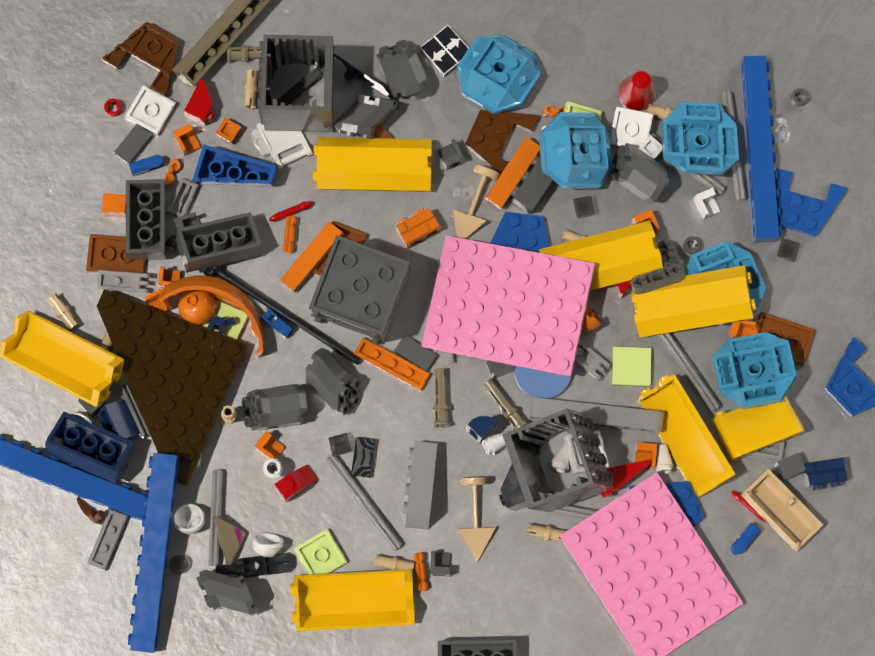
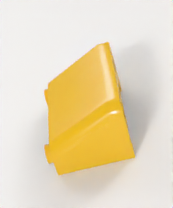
M786 396L779 403L747 409L740 407L727 413L726 410L716 413V418L712 419V424L729 463L775 443L800 436L805 431Z

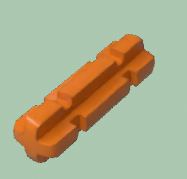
M294 216L286 217L284 253H293L297 218Z
M424 553L414 554L418 591L428 590L426 566L423 562L425 561Z

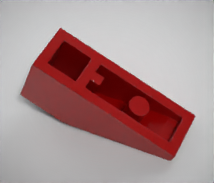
M648 459L607 468V471L611 472L614 479L612 483L613 488L599 493L597 496L602 495V498L614 496V492L620 490L649 467L651 460Z

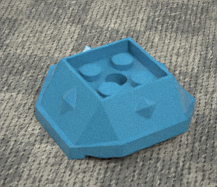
M504 35L476 37L457 65L462 96L494 115L502 113V111L521 107L541 75L534 53ZM501 68L503 71L496 72L494 69Z
M682 101L661 124L663 159L684 173L722 175L739 160L737 125L718 103Z
M560 112L539 133L541 169L543 173L550 176L563 189H598L603 185L612 171L610 135L595 113Z
M728 241L692 254L685 269V275H692L745 265L746 271L751 273L752 283L749 284L751 299H755L756 310H753V313L758 311L766 289L752 254ZM722 323V324H717V325L723 326V325L728 324V323Z
M767 332L728 339L712 355L720 393L742 409L782 402L797 378L789 341L783 338L780 339Z

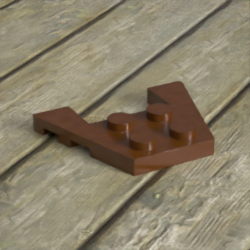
M146 22L129 35V38L123 43L118 44L108 55L103 56L102 61L118 69L127 54L135 57L159 71L150 89L166 97L179 40Z
M480 110L465 145L479 158L487 162L493 170L501 174L508 162L500 159V155L513 126L532 133L539 116L512 112H502L494 115L487 110Z

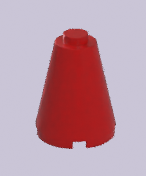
M638 71L626 77L619 87L620 102L627 109L646 110L649 104H653L656 97L653 81L645 71Z

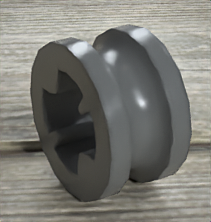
M803 88L795 89L790 96L791 103L796 107L803 106L808 100L807 91ZM798 94H802L801 97L804 98V100L801 99V101H797V97H795V95L797 96Z
M694 236L688 237L683 243V250L689 255L697 253L701 247L700 240ZM687 242H695V247L697 248H692L690 250L688 248L689 245H687Z

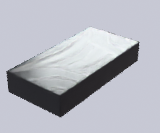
M356 437L351 476L370 478L375 439Z

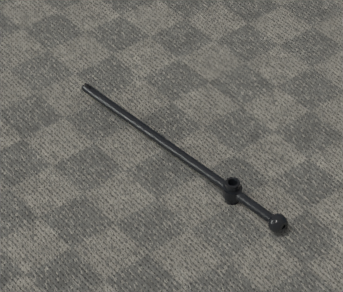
M171 235L166 242L167 247L171 250H179L176 235ZM222 265L205 268L203 271L205 276L214 277L218 275L356 365L360 364L361 359L224 271L221 268Z

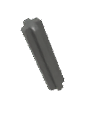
M314 68L277 99L278 106H281V102L285 103V106L290 104L321 78V72Z
M129 385L121 386L118 388V391L129 409L140 433V438L144 439L150 433Z

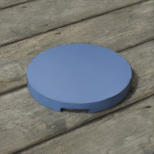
M517 366L514 369L515 379L519 388L533 398H553L565 390L571 379L568 376Z

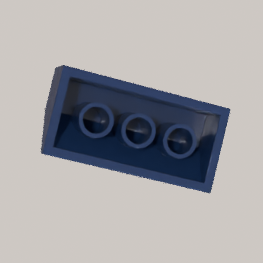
M63 412L45 441V453L116 484L126 467L134 442Z

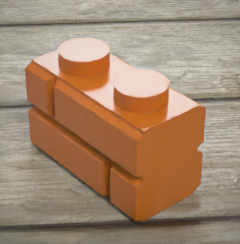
M421 208L414 213L415 216L409 219L405 217L397 222L396 232L407 249L440 231V225L430 208L426 210Z

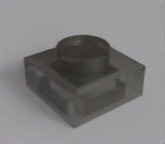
M591 195L572 199L576 219L595 215Z
M782 238L776 257L794 263L800 243Z
M347 433L329 437L333 456L352 451Z

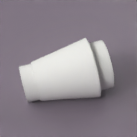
M506 432L487 436L482 440L483 448L488 455L491 453L495 454L506 446L502 435Z
M565 443L562 444V447H560L551 461V468L562 474L569 470L570 466Z
M657 445L654 469L657 470L658 474H669L674 466L667 445Z
M269 459L265 462L263 471L266 476L276 478L281 475L283 466L279 460ZM272 466L277 467V471L274 473L270 472Z

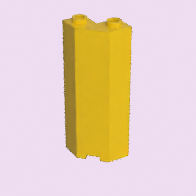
M318 137V144H314V156H317V170H313V181H317V189L431 191L432 139Z
M650 221L539 249V253L595 263L590 291L629 281L635 276L663 268L659 248H657L655 233Z
M745 265L686 275L685 279L681 282L644 294H635L632 291V303L635 306L636 313L634 317L639 338L753 318V310H756L755 299H751L749 284L752 283L751 273L746 271Z
M28 310L16 317L14 321V334L7 339L5 338L0 345L1 358L95 407H98L108 399L111 393L109 391L110 386L114 380L118 381L121 376L124 359Z
M667 374L658 380L660 383L652 390L648 387L641 391L638 402L643 410L664 412L663 430L658 435L664 445H667L669 453L686 481H689L698 499L732 478L735 473L675 374L670 377Z
M412 569L295 575L294 584H290L291 596L295 595V611L292 612V623H296V631L415 625Z

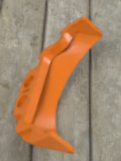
M199 275L178 279L161 290L154 304L156 308H158L163 300L172 295L175 296L188 290H205L214 297L244 311L252 322L250 327L251 333L258 339V348L254 356L258 358L263 353L265 330L260 314L250 298L233 284H229L225 280L216 277Z

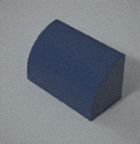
M124 399L104 405L97 412L104 429L129 440L140 434Z
M478 416L467 424L466 431L478 443H481L496 428L498 421L489 416Z

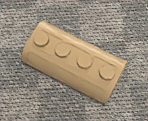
M769 469L741 494L795 552L823 526Z

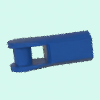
M157 154L129 163L132 176L162 167L164 161L162 156Z
M267 307L266 313L263 316L261 315L260 318L287 339L294 328ZM272 316L276 318L273 323L269 321Z
M749 523L739 538L731 545V553L734 555L742 554L761 530L753 523Z

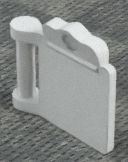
M261 123L257 124V129L252 130L255 148L264 157L271 154L278 170L283 169L284 165L301 157L313 155L301 131H265L264 125H261ZM302 145L303 149L279 159V154Z

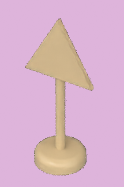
M476 164L473 170L482 178L469 213L466 214L453 209L457 238L467 239L487 222L486 220L474 217L473 213L486 178L496 180L499 177L498 172Z
M488 477L461 478L462 485L472 486L474 528L457 530L478 561L496 528H479L477 485L487 484Z

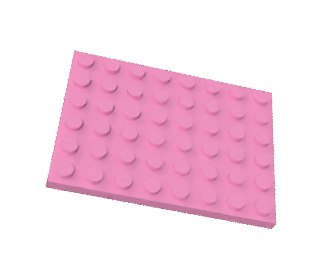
M446 236L422 347L572 377L595 263Z
M657 472L559 536L637 656H666L743 604Z

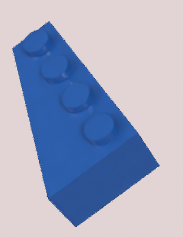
M203 144L192 181L195 184L273 187L278 168L276 165Z

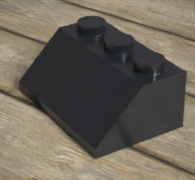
M511 464L500 489L502 494L499 495L503 506L517 511L527 507L513 464Z

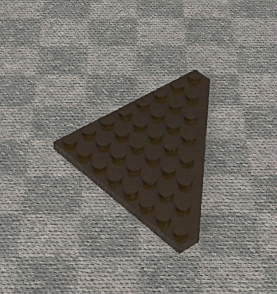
M104 289L97 304V309L117 356L124 359L123 371L158 453L180 455L176 483L188 487L247 345Z

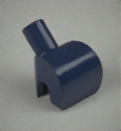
M216 316L209 321L207 329L212 331L214 327H217L219 329L218 334L222 335L226 327L234 325L236 322L234 317L224 320L222 317Z

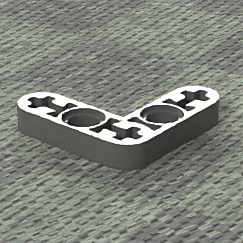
M662 240L657 244L663 268L635 276L631 279V288L635 294H644L685 279L684 266L671 240ZM670 259H675L672 263L667 262ZM662 277L661 280L654 281L655 278Z

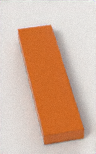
M526 136L485 199L501 209L540 151V146Z
M328 221L280 281L296 293L330 252L336 235L342 237L344 233Z
M364 337L354 352V355L419 391L422 390L430 376V373Z

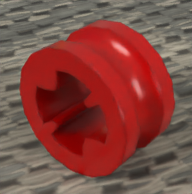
M112 98L105 102L104 110L110 117H116L122 112V106L118 100ZM113 104L114 106V104H117V110L110 112L109 105Z

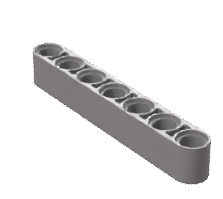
M532 398L530 418L539 420L568 408L591 417L594 426L661 433L663 430L664 412L544 398Z

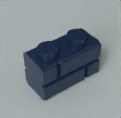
M843 457L804 464L806 470L803 474L806 488L812 487L813 491L824 489V485L830 484L831 488L843 486V482L847 481Z

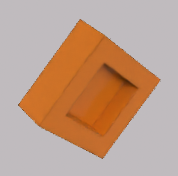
M224 118L215 134L233 144L242 128L240 125Z

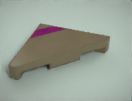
M213 516L212 520L216 526L217 537L226 560L225 563L231 565L246 533L217 516Z

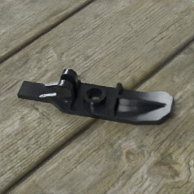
M334 53V57L340 60L347 69L344 74L346 80H352L356 73H359L358 77L365 82L370 81L368 86L375 88L391 100L395 99L385 85Z
M289 553L276 554L274 557L255 556L240 558L231 565L226 564L215 567L216 573L222 575H243L245 578L290 573L294 568V560ZM253 563H257L259 567L258 569L253 570L251 568V565Z

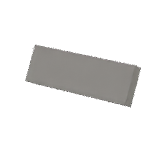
M109 509L87 564L106 571L128 519L127 515Z

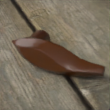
M77 497L76 500L84 515L93 523L102 525L101 519L105 516L104 511L99 510L95 513L92 508Z

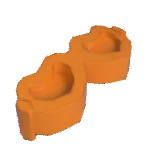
M548 105L542 110V114L545 117H554L558 113L564 112L565 106L555 109L553 106Z
M177 158L171 160V165L168 167L169 172L165 174L166 186L174 183L173 174L180 170V163Z

